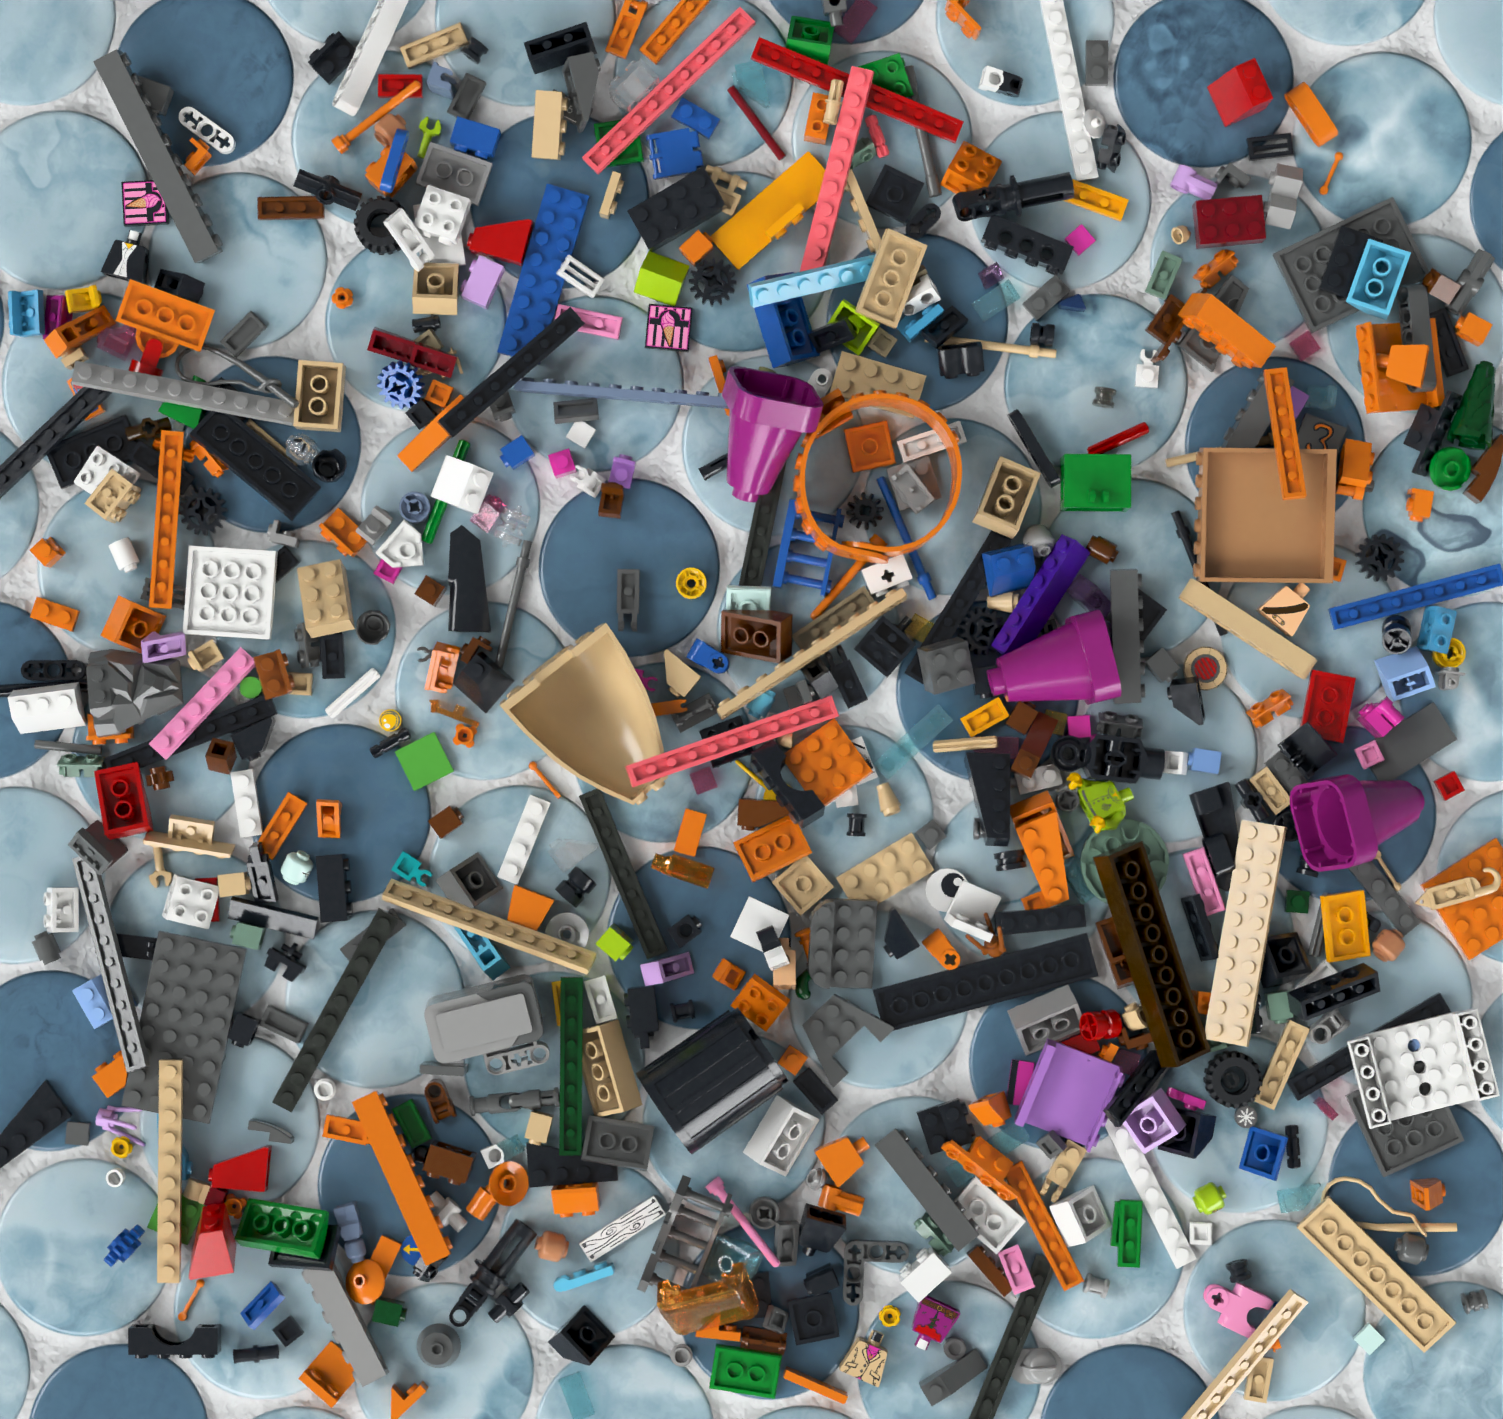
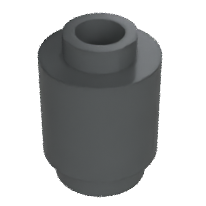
M44 931L34 936L35 941L32 944L39 960L43 961L44 965L61 958L59 955L61 951L53 933L48 935L47 931Z

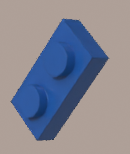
M683 97L671 115V118L693 131H698V134L707 139H710L720 122L719 118Z
M270 1281L240 1314L247 1325L255 1330L285 1297L278 1286Z

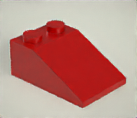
M135 762L94 771L105 836L113 840L154 831L139 763Z

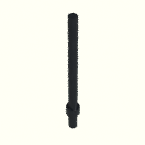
M1178 510L1171 513L1177 527L1176 534L1178 539L1181 538L1193 568L1194 563H1197V555H1194V546L1189 536L1191 534L1188 526H1185L1181 513ZM1200 582L1210 589L1208 582ZM1215 623L1219 636L1228 633L1227 630Z

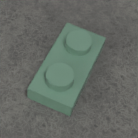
M1162 250L1145 293L1165 301L1183 259Z

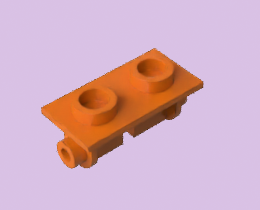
M1228 249L1220 250L1214 255L1212 261L1198 268L1193 279L1201 281L1200 286L1202 288L1211 289L1221 280L1218 275L1219 271L1223 276H1226L1237 267L1236 264L1239 261L1234 256L1235 252Z
M195 440L189 443L190 449L195 452L200 461L205 457L208 458L203 465L212 476L219 478L224 474L223 471L228 470L224 464Z
M1283 689L1274 691L1267 699L1255 703L1245 713L1252 719V723L1256 728L1259 726L1263 727L1274 720L1271 714L1272 711L1278 717L1291 709L1293 705L1290 699L1291 695Z

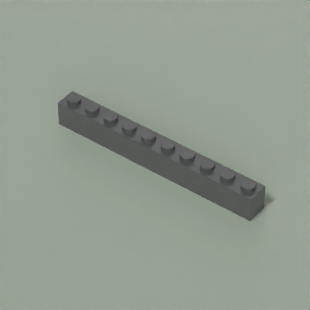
M116 49L93 61L194 262L201 263L223 252L221 248L223 243L217 233L214 234L210 227L213 223L209 215L203 213L200 207L203 205L197 193H193L190 187L193 185L187 173H183L180 167L182 166V161L177 153H173L170 147L172 145L171 139L167 133H163L160 127L162 125L161 119L157 113H153L150 107L152 102L147 93L143 94L140 88L142 82L137 73L132 72L129 66L132 63L127 53Z

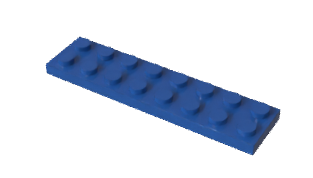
M551 184L546 185L497 352L499 354L509 357L514 356L553 322L565 283V279L557 275L556 272L560 269L567 255L573 256L590 198L588 195Z

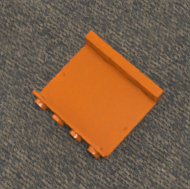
M1430 318L1436 387L1430 392L1412 393L1408 390L1406 384L1387 378V368L1377 367V353L1389 355L1391 345H1402L1400 323L1372 324L1371 322H1366L1356 326V338L1358 340L1359 361L1362 372L1361 381L1364 389V404L1367 414L1418 410L1421 403L1432 408L1441 407L1445 395L1435 318Z

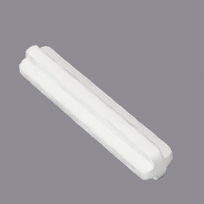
M371 668L325 709L326 713L331 718L336 717L380 678L377 670Z

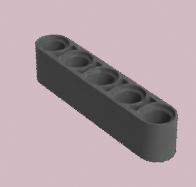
M1423 284L1401 285L1397 291L1402 345L1425 344L1430 347L1422 389L1407 385V388L1412 393L1430 392L1436 387V372L1427 290Z

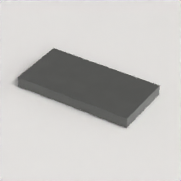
M1431 702L1396 726H1393L1384 737L1373 739L1376 740L1385 760L1369 768L1377 780H1394L1456 741L1457 738L1435 703Z

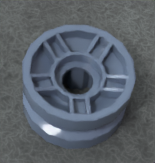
M420 492L407 493L399 503L401 515L411 523H422L431 514V503ZM413 504H418L420 510L412 511L411 507Z

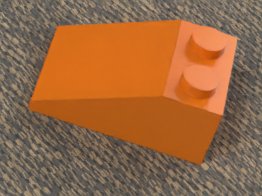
M1048 790L1010 805V816L1014 826H1017L1053 811L1056 807ZM1057 812L1063 859L1065 860L1075 855Z

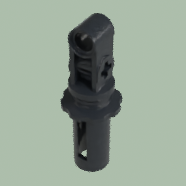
M1070 172L1017 182L1014 175H1011L1009 177V184L1001 185L1000 183L992 187L959 192L954 195L952 203L958 220L963 222L997 214L1004 215L1010 211H1014L1017 217H1021L1022 209L1074 198V186Z
M517 1218L514 1220L485 1260L475 1259L474 1262L478 1269L475 1271V1274H471L469 1277L472 1283L461 1294L449 1314V1320L454 1326L462 1327L466 1325L473 1314L485 1302L488 1294L494 1296L497 1293L496 1289L500 1284L506 1287L510 1285L505 1279L507 1274L537 1236V1233ZM515 1235H519L522 1238L499 1270L497 1272L491 1267ZM456 1310H463L466 1314V1319L457 1321L453 1314Z

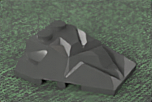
M115 649L90 652L89 664L86 665L89 709L93 716L94 728L98 738L120 735L126 732L127 728L137 723L141 725L145 723L146 719L156 714L159 716L184 704L179 660L168 658L144 663L142 654Z

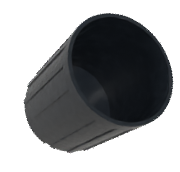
M738 1007L732 1012L727 1010L636 1073L660 1113L691 1154L700 1150L782 1091V1086L789 1082Z

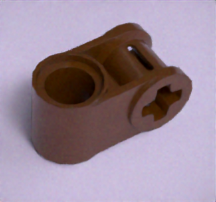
M440 1079L429 1081L424 1093L435 1124L440 1123V1120L447 1117H456L455 1106L444 1082ZM432 1085L439 1086L441 1094L432 1095L429 1087Z

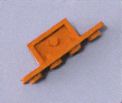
M981 1136L975 1138L968 1151L953 1140L942 1145L941 1148L949 1158L957 1160L967 1172L976 1175L982 1184L996 1191L1001 1199L1010 1201L1019 1197L1020 1193L1004 1181L1013 1162Z

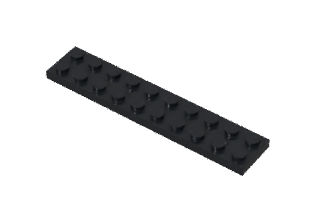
M1083 933L1004 954L999 957L959 966L953 970H944L873 989V994L880 1019L896 1027L894 1030L1097 977L1098 972L1088 935Z

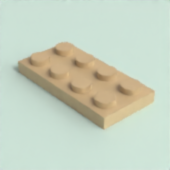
M889 228L885 229L854 312L891 328H897L928 245Z
M842 351L830 393L839 388L844 399L850 400L852 395L863 392L864 395L873 394L875 390H886V393L896 394V392L908 394L909 398L918 401L926 376ZM871 406L914 419L913 414L903 410L885 406Z
M911 832L837 876L836 879L848 899L877 900L879 904L933 872L934 869Z

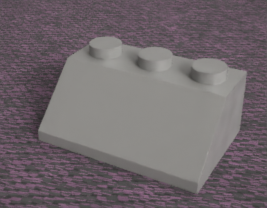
M1069 985L1057 988L1052 992L1036 997L1007 1011L1026 1056L1043 1049L1047 1038L1059 1042L1080 1033L1079 1021L1082 1014Z

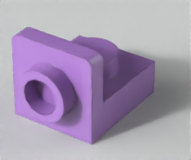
M620 454L619 457L613 458L608 483L616 482L619 485H623V488L630 489L636 462L632 461L631 456Z

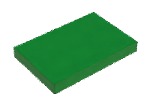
M716 1344L709 1389L775 1399L782 1354Z

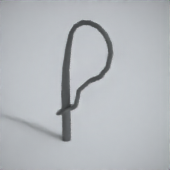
M206 345L202 346V350L213 352L233 363L261 385L256 387L243 380H218L208 383L194 381L184 376L179 368L180 360L183 356L194 349L187 348L176 358V373L186 382L207 386L241 384L254 391H262L268 394L274 393L294 409L299 405L298 400L281 388L282 383L280 380L268 379L242 360L216 348Z

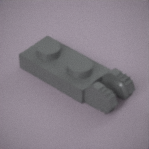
M617 569L618 631H623L625 627L624 614H632L631 629L633 632H637L640 569Z

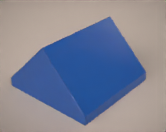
M1250 1127L1239 1169L1277 1181L1288 1137L1262 1128Z

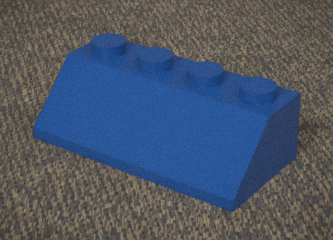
M794 272L763 276L751 283L793 274ZM802 296L754 307L773 368L793 365L820 356V353H817L808 336L809 332L812 331V327Z

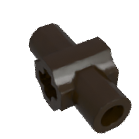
M149 417L142 419L141 424L126 427L125 433L128 442L141 438L150 441L154 439L155 435L161 434V430L172 431L168 417L154 421ZM145 425H149L150 428L153 427L151 434L143 431Z

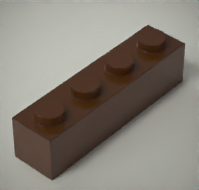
M976 1244L967 1252L968 1257L1005 1297L1012 1291L1008 1278L1003 1275L1005 1272L1000 1266L996 1267L994 1264L996 1263L995 1260L985 1254L987 1251L982 1245L979 1247Z

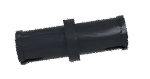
M278 1344L262 1347L253 1345V1348L233 1349L234 1364L249 1361L259 1363L260 1360L279 1359Z

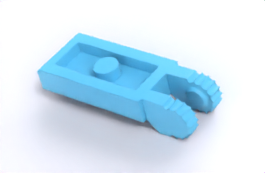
M606 1261L594 1265L595 1269L586 1272L584 1268L573 1272V1277L562 1275L556 1278L553 1284L554 1289L558 1292L567 1291L613 1275L615 1272L613 1262L607 1264Z

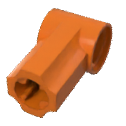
M825 1183L817 1205L828 1210H839L860 1216L865 1198Z

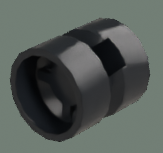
M575 866L568 874V880H563L555 890L577 908L584 900V894H589L597 884L580 868Z

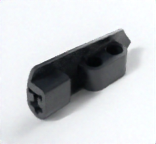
M461 525L450 533L448 631L490 633L491 625L481 542Z
M1225 782L1189 794L1203 835L1202 844L1218 888L1229 892L1232 872L1235 869L1234 861L1239 837L1230 783Z

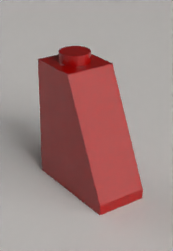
M524 219L477 227L474 233L469 234L467 246H470L469 250L471 253L522 266L533 221Z
M266 1145L214 1164L213 1168H210L208 1180L212 1182L211 1187L256 1192L267 1191L272 1145Z

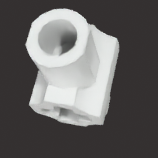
M435 1191L430 1196L435 1206L433 1207L435 1209L433 1213L435 1216L439 1215L445 1227L450 1224L457 1232H460L467 1225L468 1222L459 1214L462 1209L450 1197L444 1199L438 1191Z

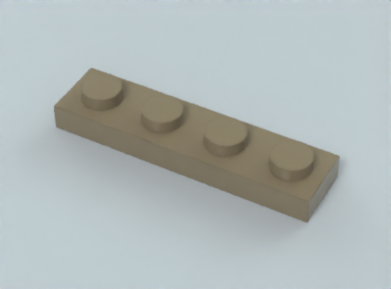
M863 586L792 634V638L800 650L804 649L806 651L812 647L811 643L820 637L826 638L830 635L829 632L838 625L843 627L849 623L848 619L856 613L861 615L866 612L867 606L875 601L865 586Z

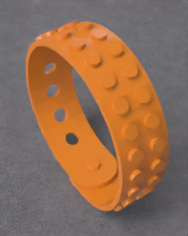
M875 390L873 394L864 395L862 392L852 395L851 399L844 403L839 401L830 407L831 410H829L826 416L823 414L820 416L817 430L807 433L802 441L801 447L804 450L803 453H798L794 469L798 470V475H795L793 478V492H797V498L794 501L797 514L801 513L803 519L801 526L806 535L810 534L813 537L816 547L823 552L827 550L834 555L849 559L887 564L889 557L915 551L941 530L951 516L958 501L962 480V461L957 444L959 438L954 430L951 431L946 423L947 419L940 412L936 413L929 408L930 405L919 399L916 401L909 398L908 394L901 392L890 394L886 393V390ZM870 406H885L903 410L926 422L942 440L951 465L952 482L950 498L938 525L919 540L894 547L876 546L863 541H842L839 544L824 534L816 524L808 506L805 490V469L808 453L814 440L826 426L850 411Z

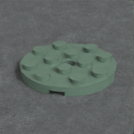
M1123 819L1115 830H1102L1100 833L1093 831L1082 848L1080 869L1084 883L1096 898L1108 904L1093 857L1129 842L1143 841L1158 890H1161L1167 879L1169 855L1164 841L1153 828L1140 821Z

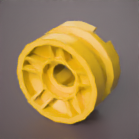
M686 568L678 574L676 587L684 598L696 599L705 592L707 580L704 573L699 569ZM694 579L696 584L690 588L687 585V581Z
M1451 638L1449 649L1452 651V656L1450 658H1447V654L1432 651L1431 655L1434 663L1440 668L1458 667L1461 665L1466 656L1465 646L1461 641Z

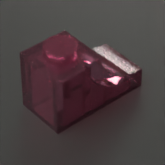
M125 324L116 329L106 327L105 331H101L97 338V348L125 361L136 340V328Z

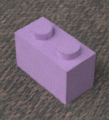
M479 255L478 259H474L471 263L469 279H465L461 285L460 292H462V298L488 309L505 271L504 266Z

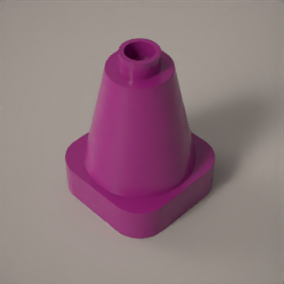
M734 366L728 370L722 396L730 409L727 483L734 487L732 495L735 498L746 502H757L759 495H765L770 492L803 432L812 433L817 430L824 404L814 387L801 379Z
M1099 609L1067 618L1065 625L997 658V668L987 670L988 682L993 696L1004 694L1007 702L1084 700L1089 705L1121 697L1120 678L1106 623Z
M1350 774L1321 778L1296 785L1290 793V808L1303 857L1309 867L1318 872L1350 868L1372 861L1377 855L1378 845L1416 822L1425 804L1421 790L1408 781L1358 780Z

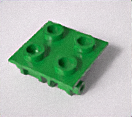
M900 53L858 66L859 68L874 71L872 84L904 97L914 95L904 67L905 61Z

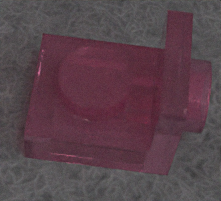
M489 494L483 499L478 514H473L470 521L488 533L507 506L503 504L500 498Z

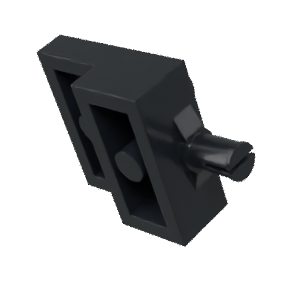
M906 615L898 625L891 623L882 616L854 648L856 652L887 678L916 645L905 633L906 628L913 622L909 619L904 625L909 618Z

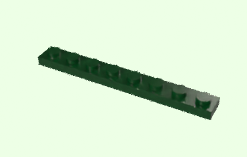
M561 977L559 1155H582L583 977Z

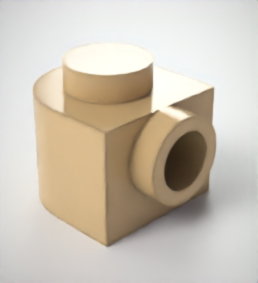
M1133 1002L1124 1007L1125 1012L1121 1015L1125 1026L1129 1030L1137 1031L1148 1027L1141 1004L1137 1005L1136 1002Z

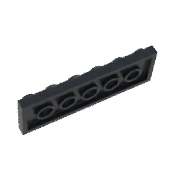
M210 411L189 434L193 440L291 521L321 490V486L235 415Z

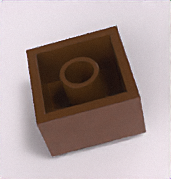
M434 1140L430 1145L423 1170L427 1171L426 1175L439 1179L442 1176L448 1178L449 1183L460 1186L461 1183L465 1184L468 1181L477 1153Z

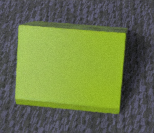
M648 251L640 267L634 293L669 306H676L690 266Z
M843 299L827 324L848 317L857 337L854 340L843 343V345L859 356L879 329L880 324L873 319L854 312L856 307Z

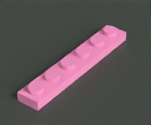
M240 647L157 734L149 745L167 760L255 667L253 658Z

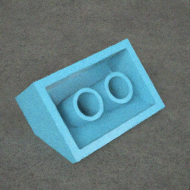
M1368 239L1346 302L1366 314L1387 320L1411 252Z

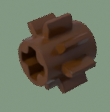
M166 766L149 769L150 775L145 776L147 786H153L154 791L170 788L169 782L174 781L173 771H167Z

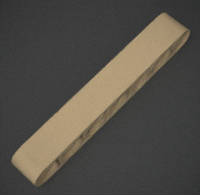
M1190 578L1178 597L1181 601L1301 679L1305 680L1317 662V659L1195 579Z

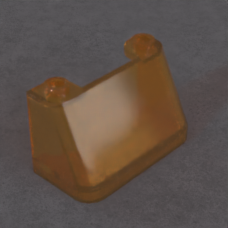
M743 1261L732 1264L733 1271L730 1274L722 1273L721 1281L682 1291L679 1284L674 1285L673 1288L669 1280L658 1282V1309L676 1334L687 1335L692 1332L745 1319L749 1320L755 1317L759 1310V1301Z

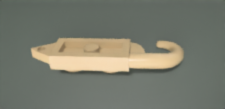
M1486 867L1483 868V871L1490 872L1494 876L1492 884L1481 887L1474 877L1457 879L1425 888V892L1417 899L1415 904L1436 910L1492 894L1500 887L1501 876L1494 868Z

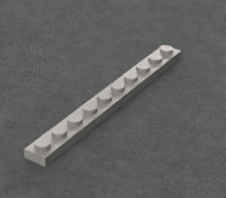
M75 361L72 385L293 426L295 409L281 399Z

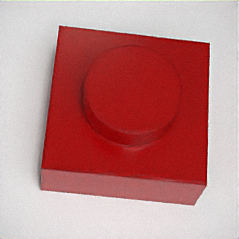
M1451 771L1433 781L1444 801L1465 791L1455 771Z

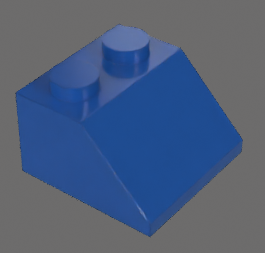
M1022 543L982 553L989 596L1028 588L1034 578L1036 568L1031 545Z

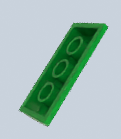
M248 1198L234 1240L244 1247L320 1259L328 1228L329 1212Z

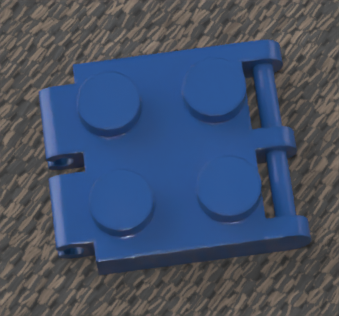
M689 128L646 136V141H649L651 150L649 157L653 162L654 180L691 174L697 170L696 168L704 166L701 150L693 151L694 148L700 147L698 131L690 132ZM653 140L656 141V147H657V152H658V153H655V148H654V142H653ZM658 159H659V163H660L661 173H659V170H658V164H657V160H658Z

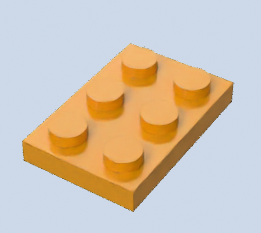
M1359 889L1320 896L1327 962L1331 963L1371 956L1364 890Z

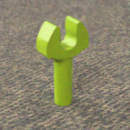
M425 117L419 125V129L423 131L424 136L417 157L422 159L425 157L431 139L434 136H440L442 132L439 120L436 121L434 129L429 130L427 128L429 117Z

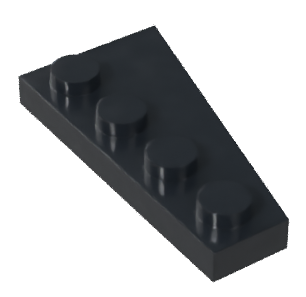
M526 1142L529 1188L618 1181L617 1166L582 1161V1155H559V1148Z

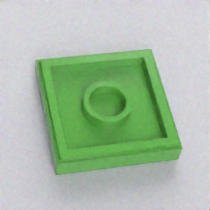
M435 732L395 751L414 791L454 772Z

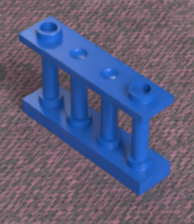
M790 499L772 587L781 589L782 584L786 583L821 589L820 597H824L825 592L830 593L832 580H829L828 577L833 553L829 552L828 558L825 559L795 553L789 549L790 541H795V539L815 542L810 534L806 535L805 532L797 531V528H793L794 520H799L802 517L801 513L797 514L794 503L796 500ZM837 508L836 516L810 511L815 521L834 524L832 537L829 538L836 541L838 527L843 528L845 515H841L842 509ZM791 561L825 567L823 580L788 574L789 572L785 571L786 562L791 563Z

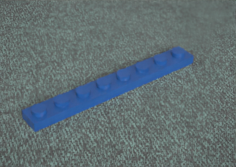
M1499 563L1329 608L1328 611L1333 630L1503 586V572Z

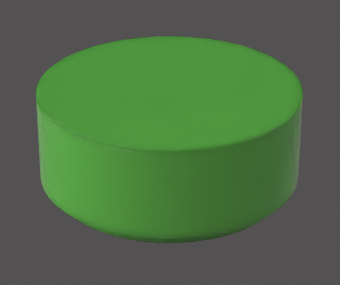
M252 676L244 678L240 683L241 694L249 699L260 696L262 687L259 679Z

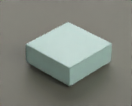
M1369 1323L1353 1337L1369 1355L1385 1341Z

